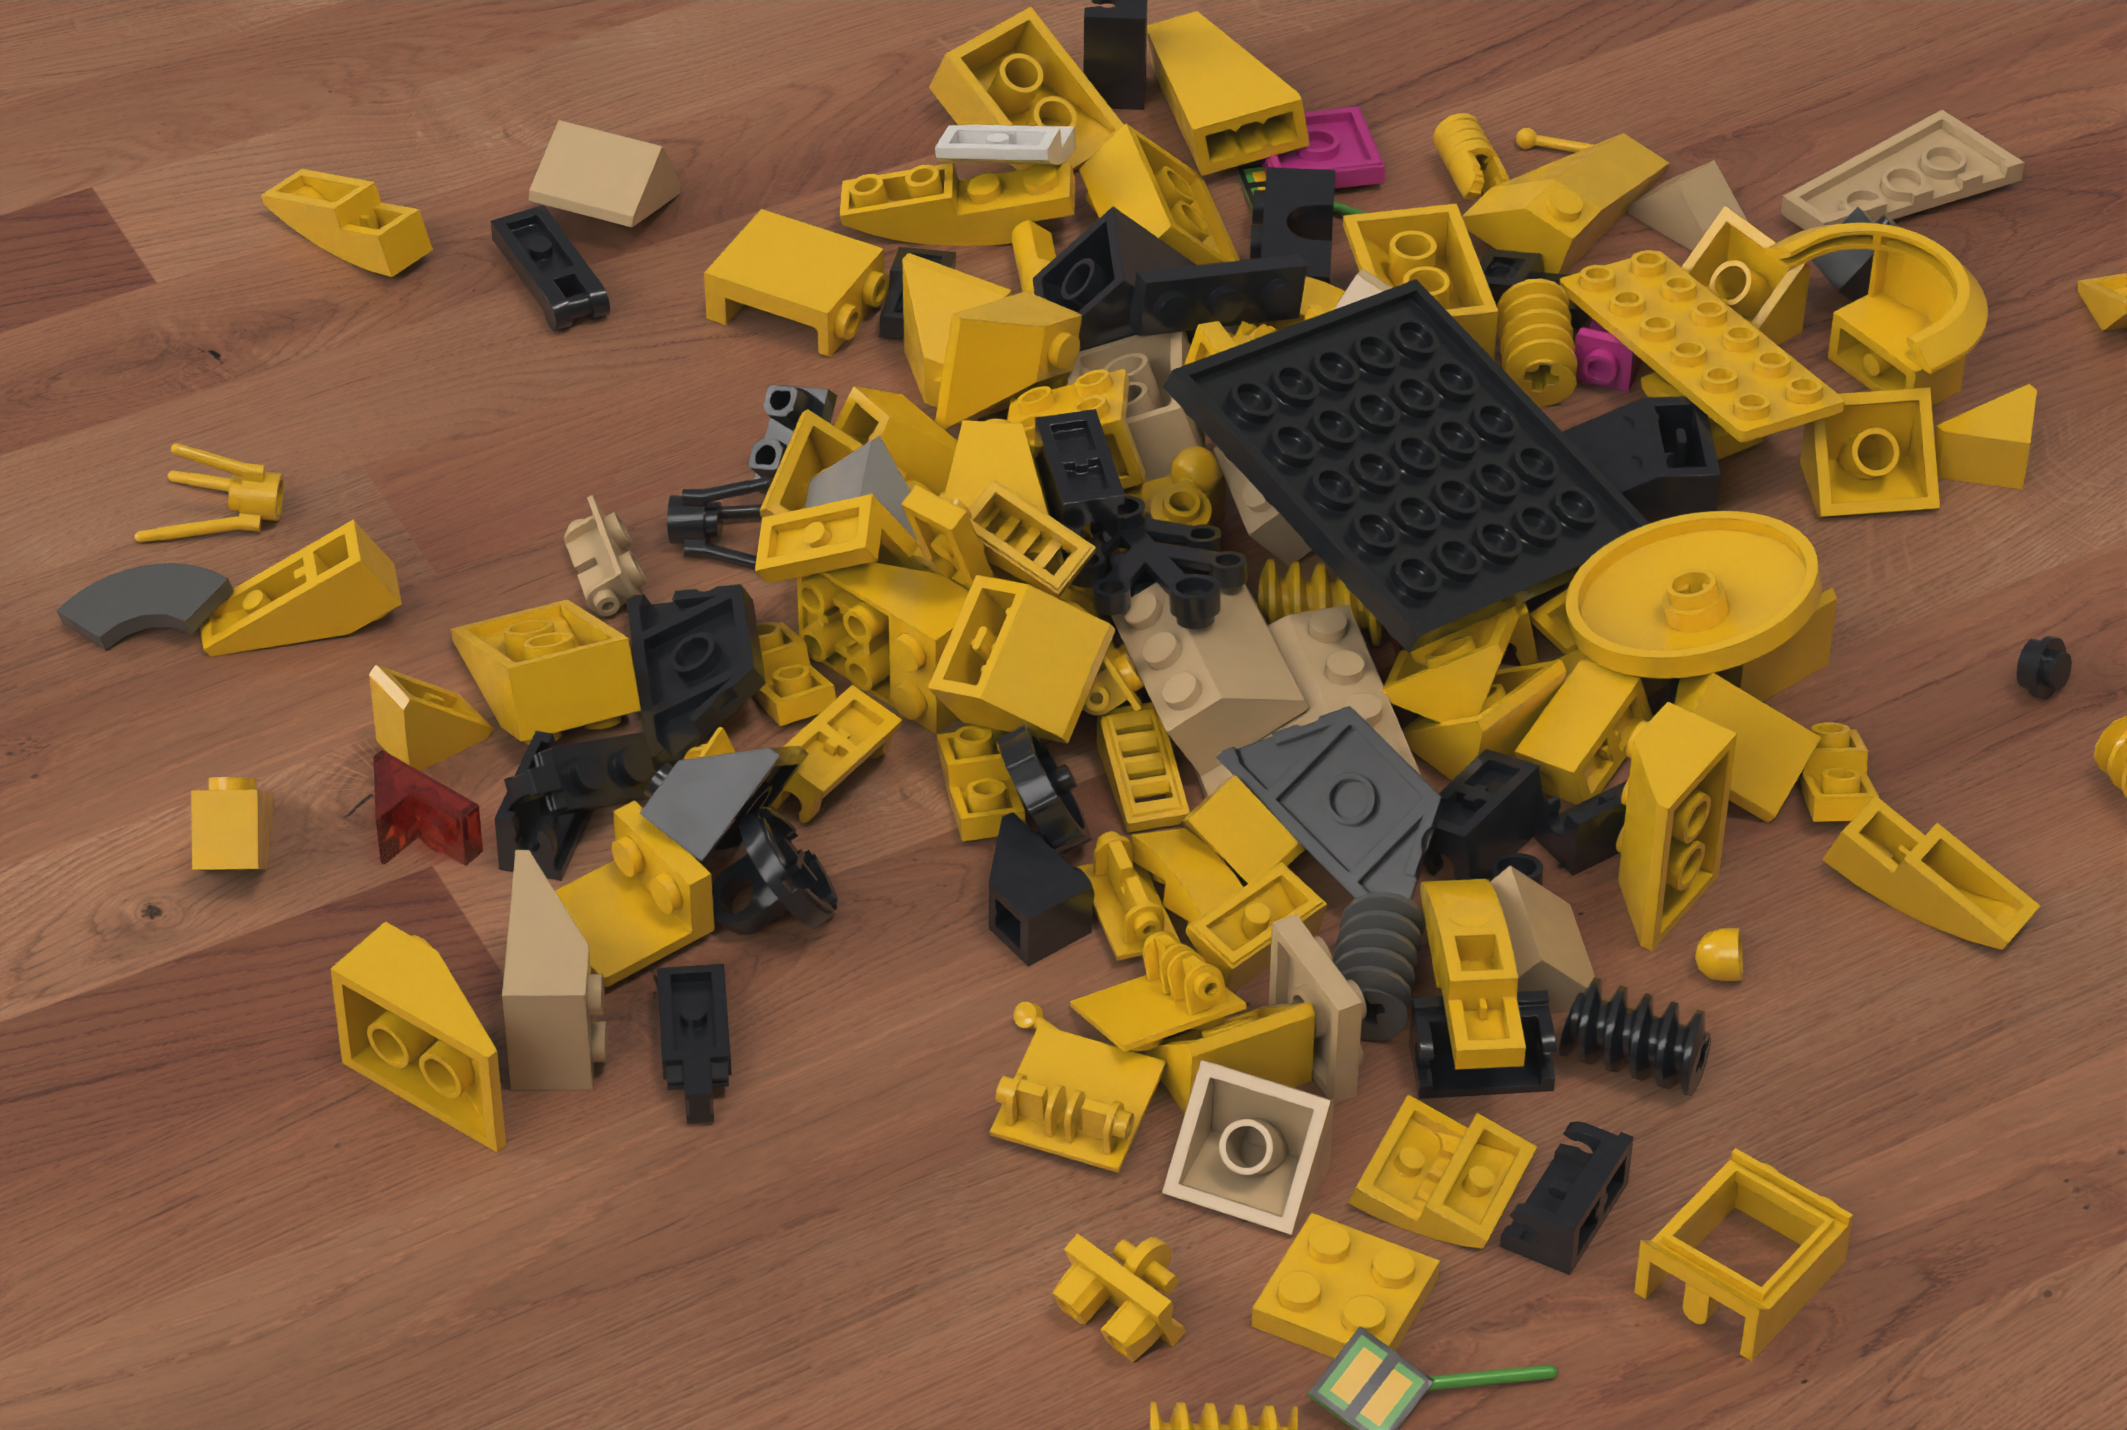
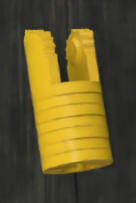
M1457 113L1440 122L1433 134V144L1464 199L1475 201V198L1481 195V191L1485 194L1491 187L1510 180L1496 151L1493 149L1491 142L1475 116L1468 113Z

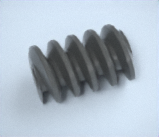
M1375 892L1360 896L1344 909L1340 921V931L1336 940L1333 963L1346 980H1353L1359 986L1364 996L1367 1014L1361 1023V1040L1383 1041L1395 1037L1405 1028L1409 1016L1408 1009L1412 1000L1411 992L1416 979L1415 972L1419 963L1418 955L1422 946V935L1426 923L1424 913L1414 901L1400 894Z

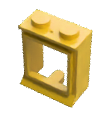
M1735 1148L1731 1152V1159L1652 1240H1640L1634 1293L1647 1299L1672 1274L1686 1283L1683 1311L1692 1322L1700 1325L1704 1324L1717 1311L1719 1302L1745 1317L1740 1355L1753 1361L1846 1262L1853 1214L1839 1207L1831 1199L1820 1196L1782 1175L1774 1167L1761 1163ZM1734 1208L1801 1245L1762 1287L1695 1249Z

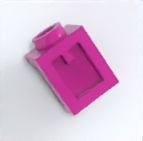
M1592 320L1589 329L1580 328L1575 338V355L1577 357L1575 376L1577 381L1629 393L1643 361L1595 320Z

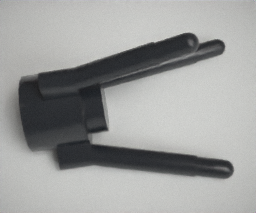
M764 477L706 489H683L682 495H671L667 510V530L670 543L684 544V556H706L755 570L757 556L710 544L709 541L710 538H721L723 520L762 518L759 512L762 504L722 506L721 502L717 500L767 490L770 488L773 479Z

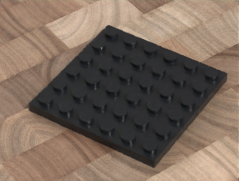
M1417 279L1173 369L1163 386L1169 395L1181 406L1186 415L1193 419L1218 446L1225 457L1243 473L1264 496L1265 500L1280 513L1304 539L1305 543L1317 553L1341 579L1348 590L1366 606L1387 629L1388 633L1408 653L1571 581L1580 567L1602 547L1632 530L1650 524Z

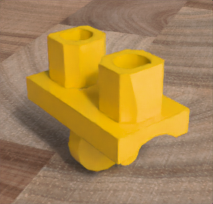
M1078 1233L1064 1248L1072 1266L1066 1271L1052 1292L1058 1306L1078 1323L1084 1325L1107 1300L1119 1309L1100 1330L1105 1340L1130 1361L1134 1362L1159 1338L1171 1347H1174L1186 1333L1185 1327L1172 1318L1174 1309L1172 1301L1154 1289V1287H1157L1165 1294H1170L1176 1288L1179 1277L1168 1270L1172 1250L1164 1241L1158 1237H1149L1136 1247L1126 1239L1121 1240L1114 1248L1113 1256L1124 1264L1123 1266Z

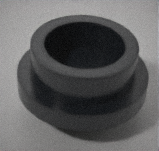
M2046 636L2042 640L2030 639L2023 647L2017 663V681L2021 687L2029 689L2032 696L2048 699L2056 690H2060L2066 685L2071 673L2072 660L2070 654L2066 653L2063 640L2053 636Z

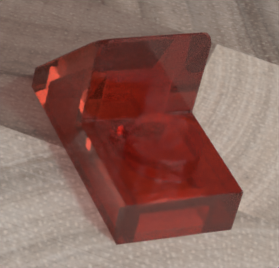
M384 750L373 756L375 816L381 864L388 863L417 838L422 840L431 850L442 852L465 866L483 852L480 810L477 803Z

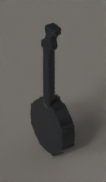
M1024 724L1011 732L1003 731L1004 736L997 739L1005 767L1029 813L1053 849L1060 854L1066 855L1090 842L1092 838L1083 812L1071 791L1078 787L1068 766L1063 764L1058 767L1045 743L1040 740L1037 733L1029 726Z

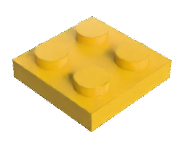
M1311 1213L1253 1305L1251 1327L1335 1359L1361 1326L1396 1352L1439 1279L1440 1260Z

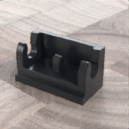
M1091 0L1094 4H1113L1115 6L1110 8L1096 6L1084 9L1083 73L1111 109L1144 110L1148 0Z
M1096 409L1036 417L1034 457L1051 517L1082 538L1081 529L1086 524L1101 522L1100 530L1105 542L1110 541L1117 531L1118 505L1125 504V493ZM1060 548V549H1061V553L1067 552V551L1063 550L1062 548Z
M535 731L515 776L524 773V770L535 768L534 754L557 746L552 733ZM507 792L494 818L499 870L513 872L515 850H529L546 878L562 881L594 810L552 817L551 812H548L545 799L511 804Z
M1485 749L1439 793L1445 799V803L1424 863L1425 867L1431 875H1436L1443 868V859L1440 855L1443 854L1450 859L1454 866L1453 875L1455 880L1490 879L1491 862L1498 856L1516 853L1534 836V828L1539 826L1540 808L1544 801L1539 765Z
M1627 781L1559 813L1561 803L1558 795L1543 801L1540 808L1539 826L1534 828L1533 838L1573 876L1619 854L1620 852L1616 850V842L1624 826L1626 806L1621 803V796Z
M1547 990L1517 992V1002L1526 1045L1524 1066L1455 1069L1443 996L1412 998L1409 1048L1419 1099L1554 1091L1555 1074L1550 1053L1556 1052V1040Z
M1578 1121L1570 1122L1563 1134L1573 1141L1586 1144L1593 1153H1587L1579 1147L1560 1143L1554 1153V1159L1526 1202L1519 1203L1514 1207L1510 1214V1217L1514 1220L1511 1225L1505 1227L1500 1241L1501 1248L1568 1275L1572 1273L1628 1185L1634 1138L1623 1132H1620L1618 1136L1593 1125Z

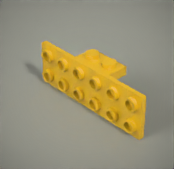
M1640 251L1632 255L1631 258L1608 265H1591L1583 268L1580 273L1560 278V286L1565 289L1568 298L1739 442L1751 441L1844 412L1843 397L1661 251Z

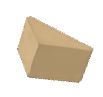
M1715 160L1666 180L1629 204L1628 207L1629 215L1691 251L1695 249L1724 206L1747 221Z

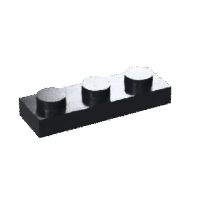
M1296 254L1136 272L1129 326L1138 336L1196 330L1198 324L1219 321L1225 327L1241 325L1242 321L1251 324L1299 318L1308 265Z

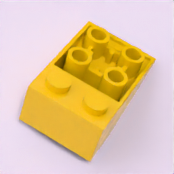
M874 562L797 578L799 636L806 641L808 656L812 660L825 664L850 680L860 690L868 691L895 708L906 719L914 720L935 734H939L959 719L928 689V686L969 593L968 590L942 574Z

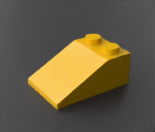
M1032 7L1023 10L946 53L929 86V89L957 125L1074 127L1076 149L1063 162H1071L1073 172L1089 160L1124 126ZM1039 164L1009 165L1014 167L1016 170H1024Z
M568 599L450 629L453 643L501 728L519 741H524L525 744H530L535 731L552 733L556 741L562 737L561 731L583 725L586 729L609 728L619 724L622 721V715L641 711L629 638Z
M385 921L330 968L342 1063L498 1153L506 1146L497 1049L439 952L432 948L423 938L409 935Z

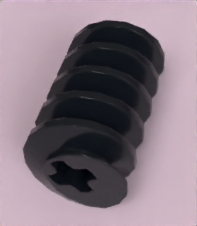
M1594 977L1584 993L1577 995L1569 1010L1561 1035L1559 1053L1560 1056H1568L1578 1044L1580 1061L1592 1065L1604 1052L1606 1070L1618 1073L1629 1061L1632 1078L1644 1081L1655 1068L1657 1085L1666 1089H1670L1681 1076L1684 1095L1692 1096L1702 1079L1706 1067L1711 1036L1709 1032L1705 1031V1011L1697 1009L1689 1022L1683 1025L1679 1023V1003L1671 1001L1661 1017L1654 1016L1653 995L1645 993L1635 1009L1628 1008V987L1620 985L1611 999L1606 1001L1602 999V979Z

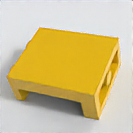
M761 209L704 272L706 319L727 325L744 305H748L814 327L818 332L819 354L831 357L845 340H851L854 337L861 321L873 307H879L886 297L889 277L887 274H884V248Z
M873 494L763 517L755 572L769 584L869 562L917 570L912 564L910 557L919 544Z

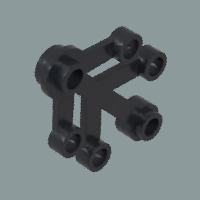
M1125 495V504L1118 505L1117 531L1110 541L1105 542L1100 530L1101 522H1090V532L1093 538L1089 543L1096 547V552L1071 584L1082 588L1092 587L1093 609L1096 612L1104 615H1118L1130 609V588L1146 570L1169 595L1170 613L1176 617L1177 624L1187 629H1203L1214 623L1215 616L1221 610L1220 588H1236L1247 582V558L1242 553L1235 551L1222 552V532L1219 528L1212 525L1192 526L1152 519L1150 514L1145 511L1143 500L1135 496ZM1154 540L1182 543L1184 546L1160 543ZM1116 548H1126L1128 550L1127 553L1106 576L1107 557ZM1179 567L1209 571V576L1200 574L1185 575Z

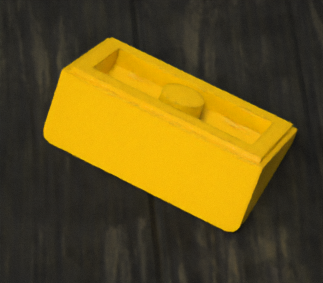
M1280 862L1187 925L1185 932L1198 954L1204 958L1206 963L1214 965L1221 971L1225 987L1234 992L1270 967L1272 922L1297 914L1314 937L1321 928L1327 903L1285 864Z

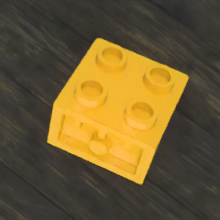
M1105 369L1093 370L1080 376L1075 383L1052 390L1048 386L1030 389L1011 403L1009 421L1023 424L1033 454L1036 417L1096 409L1122 488L1127 489L1145 483L1146 472L1126 421L1129 378L1125 369L1113 372Z
M635 800L613 811L615 841L612 842L611 849L615 860L555 890L589 945L591 974H603L604 987L617 983L714 931L711 873L687 850L639 814L643 808Z

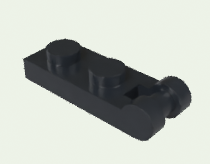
M544 205L491 220L492 240L544 311L547 323L553 331L571 327L574 319L588 316L593 320L610 314V302L604 286ZM575 291L577 293L575 295L565 297V295Z

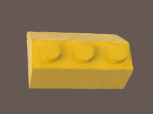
M1127 123L1079 168L1088 190L1085 194V199L1098 214L1099 218L1114 206L1196 265L1240 261L1203 177Z
M1457 203L1343 216V227L1359 272L1365 269L1392 288L1417 279L1493 360L1495 359L1498 309Z
M1667 702L1649 722L1641 721L1629 738L1626 755L1631 758L1630 775L1621 796V803L1626 806L1625 821L1616 842V850L1621 853L1618 883L1640 946L1651 952L1719 877L1737 733L1670 702Z

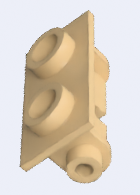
M591 495L587 499L593 515L571 522L564 535V542L574 568L579 573L577 576L589 609L601 616H611L619 610L620 606L627 603L626 599L634 595H642L640 587L648 583L635 555L631 550L627 552L625 550V547L633 544V541L621 517L616 511L606 515L594 496Z

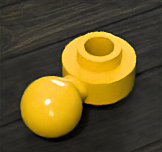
M1190 446L1178 452L1171 463L1170 473L1174 484L1159 489L1152 497L1149 509L1152 519L1192 526L1210 525L1212 506L1204 493L1210 491L1217 483L1220 473L1219 463L1215 455L1208 449L1200 446ZM1174 508H1182L1188 511L1180 512L1175 510ZM1158 540L1160 543L1184 546V544Z

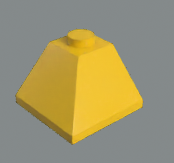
M908 253L902 259L904 353L924 403L937 408L951 314L1012 296V290Z
M1027 291L951 314L935 422L945 430L962 424L963 420L972 421L1008 409L1011 397L1018 398L1030 389L1049 386L1073 371L1074 362L1080 351L1079 332L1082 314Z

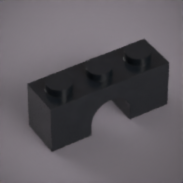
M1266 168L1265 190H1254L1252 224L1260 225L1251 226L1250 259L1297 254L1308 265L1307 277L1330 284L1335 170Z

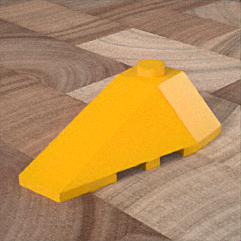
M1622 133L1491 187L1462 218L1469 232L1495 249L1541 253L1545 273L1566 274L1628 210L1629 204L1640 198L1667 171L1670 163L1625 133Z

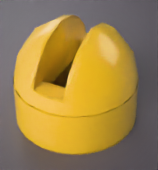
M1740 927L1719 928L1710 931L1699 941L1695 960L1699 970L1709 979L1722 982L1743 980V947Z

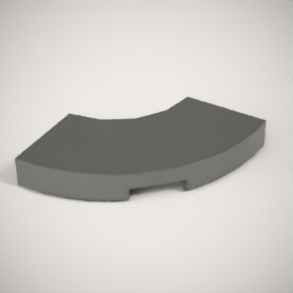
M177 563L151 564L126 569L91 584L65 602L57 610V613L64 625L104 650H107L125 636L147 628L173 627L193 634L234 590L228 578L203 567Z

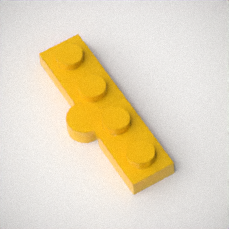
M916 485L901 503L919 544L910 557L914 567L917 570L942 574L968 591L976 575L999 579L991 570L985 556L986 547L977 537L970 520L972 513L968 507L951 494L941 493L940 496H937Z

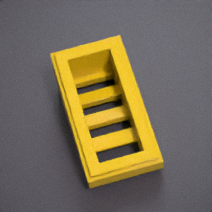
M993 477L968 507L972 513L970 520L977 537L986 547L985 556L988 562L1058 599L1096 552L1094 545ZM998 515L1007 519L995 535L987 530ZM1019 526L1028 530L1014 548L1006 543ZM1039 537L1047 540V545L1034 561L1025 556ZM1060 548L1071 553L1055 575L1044 569Z
M1153 702L1143 703L1138 711H1135L1132 705L1114 708L1106 714L1097 715V749L1127 833L1181 824L1180 822L1190 811L1169 734ZM1162 794H1166L1167 797L1135 803V799Z

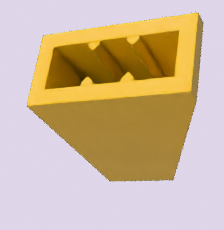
M989 419L987 421L963 420L945 493L953 495L969 507L993 477L1051 516L1036 460L1023 424L1012 423L1004 419ZM998 515L987 530L995 535L1007 519ZM1019 526L1006 543L1014 548L1028 530ZM1039 537L1025 556L1034 561L1048 541ZM1061 549L1044 568L1052 575H1055L1064 563ZM989 563L991 570L999 579L1028 584Z

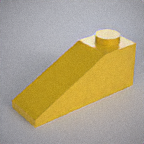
M353 519L233 588L234 592L200 625L203 650L210 657L349 635L372 621L382 619L390 611L402 605L395 564Z

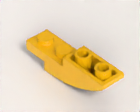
M1071 162L1058 165L1039 164L1029 169L1000 174L985 173L964 180L958 179L954 163L935 166L920 165L911 170L881 175L866 174L856 179L842 181L840 219L844 226L902 242L941 246H994L1012 243V231L1021 222L1027 220L1034 222L1074 215L1075 176Z
M1487 879L1421 882L1420 894L1436 988L1442 989L1455 1069L1524 1066L1526 1045L1517 1002L1518 973L1503 910L1493 886Z

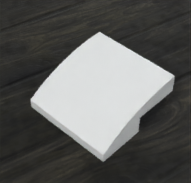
M949 125L935 146L936 159L941 162L1058 165L1065 162L1076 149L1075 128L1065 126Z

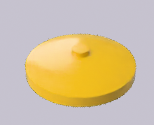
M1707 511L1690 513L1659 520L1632 530L1616 538L1593 554L1580 567L1570 582L1565 601L1566 613L1576 645L1595 663L1618 673L1644 678L1694 677L1745 664L1767 654L1788 641L1814 614L1822 595V579L1817 554L1813 545L1806 536L1793 526L1769 516L1749 512Z

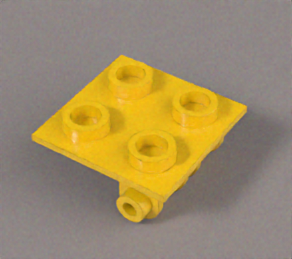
M1168 931L1156 932L1145 940L1143 959L1146 975L1070 1001L1072 1009L1124 1052L1153 1049L1159 1046L1164 1038L1188 1029L1203 1030L1215 1027L1224 1021L1225 1016L1247 1009L1246 1002L1225 987L1223 975L1217 967L1206 963L1200 954L1188 945L1181 944L1180 940Z
M1039 1024L1015 1077L1003 1076L998 1084L995 1100L1002 1105L989 1131L990 1136L1119 1173L1167 1063L1162 1059L1130 1050L1124 1052L1119 1047Z

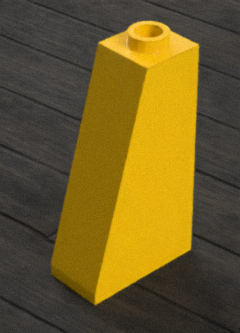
M1195 11L1147 25V42L1153 72L1201 176L1310 146L1300 94L1201 13Z

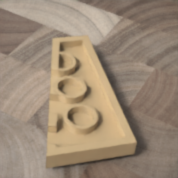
M1940 110L1783 195L1781 215L1804 230L1825 225L1842 224L1857 207L1875 220H1878L1883 214L1893 220L2022 181L2025 162L1944 110Z

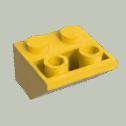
M976 575L928 689L963 723L1011 732L1025 724L1035 731L1039 738L1068 744L1116 629L1110 623L1029 584Z

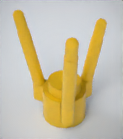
M175 443L171 446V452L174 455L232 473L233 475L230 479L172 470L167 475L168 480L189 486L229 492L228 508L230 511H239V516L136 532L134 538L138 543L235 530L260 532L262 520L278 522L280 519L284 499V474L267 472L265 465L243 463L198 448L195 449Z

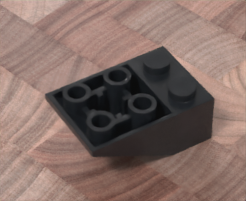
M1687 397L1641 398L1562 431L1649 523L1690 513L1717 511L1721 473L1708 415Z

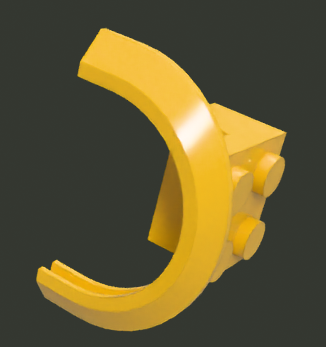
M1845 223L1810 228L1791 235L1764 249L1765 255L1787 271L1830 252L1848 249H1873L1874 254L1868 295L1833 312L1827 358L1872 391L1930 387L1932 406L1961 391L1966 355L1978 344L1985 332L1988 306L1984 292L1976 278L1943 246L1921 234L1900 227L1877 223Z

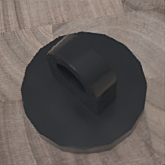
M763 806L740 821V834L748 854L726 868L712 884L715 921L738 935L752 934L764 928L787 911L804 925L815 929L834 916L835 913L833 912L837 909L838 897L820 860L815 853L812 855L809 849L805 852L802 849L797 850L791 842L798 837L797 830L778 811ZM753 886V897L749 905L744 910L733 913L732 905L736 895L743 888Z

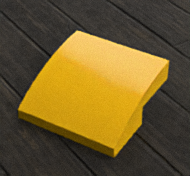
M1408 1094L1347 1203L1389 1224L1446 1243L1483 1249L1537 1146L1479 1113H1476L1470 1126L1467 1128Z

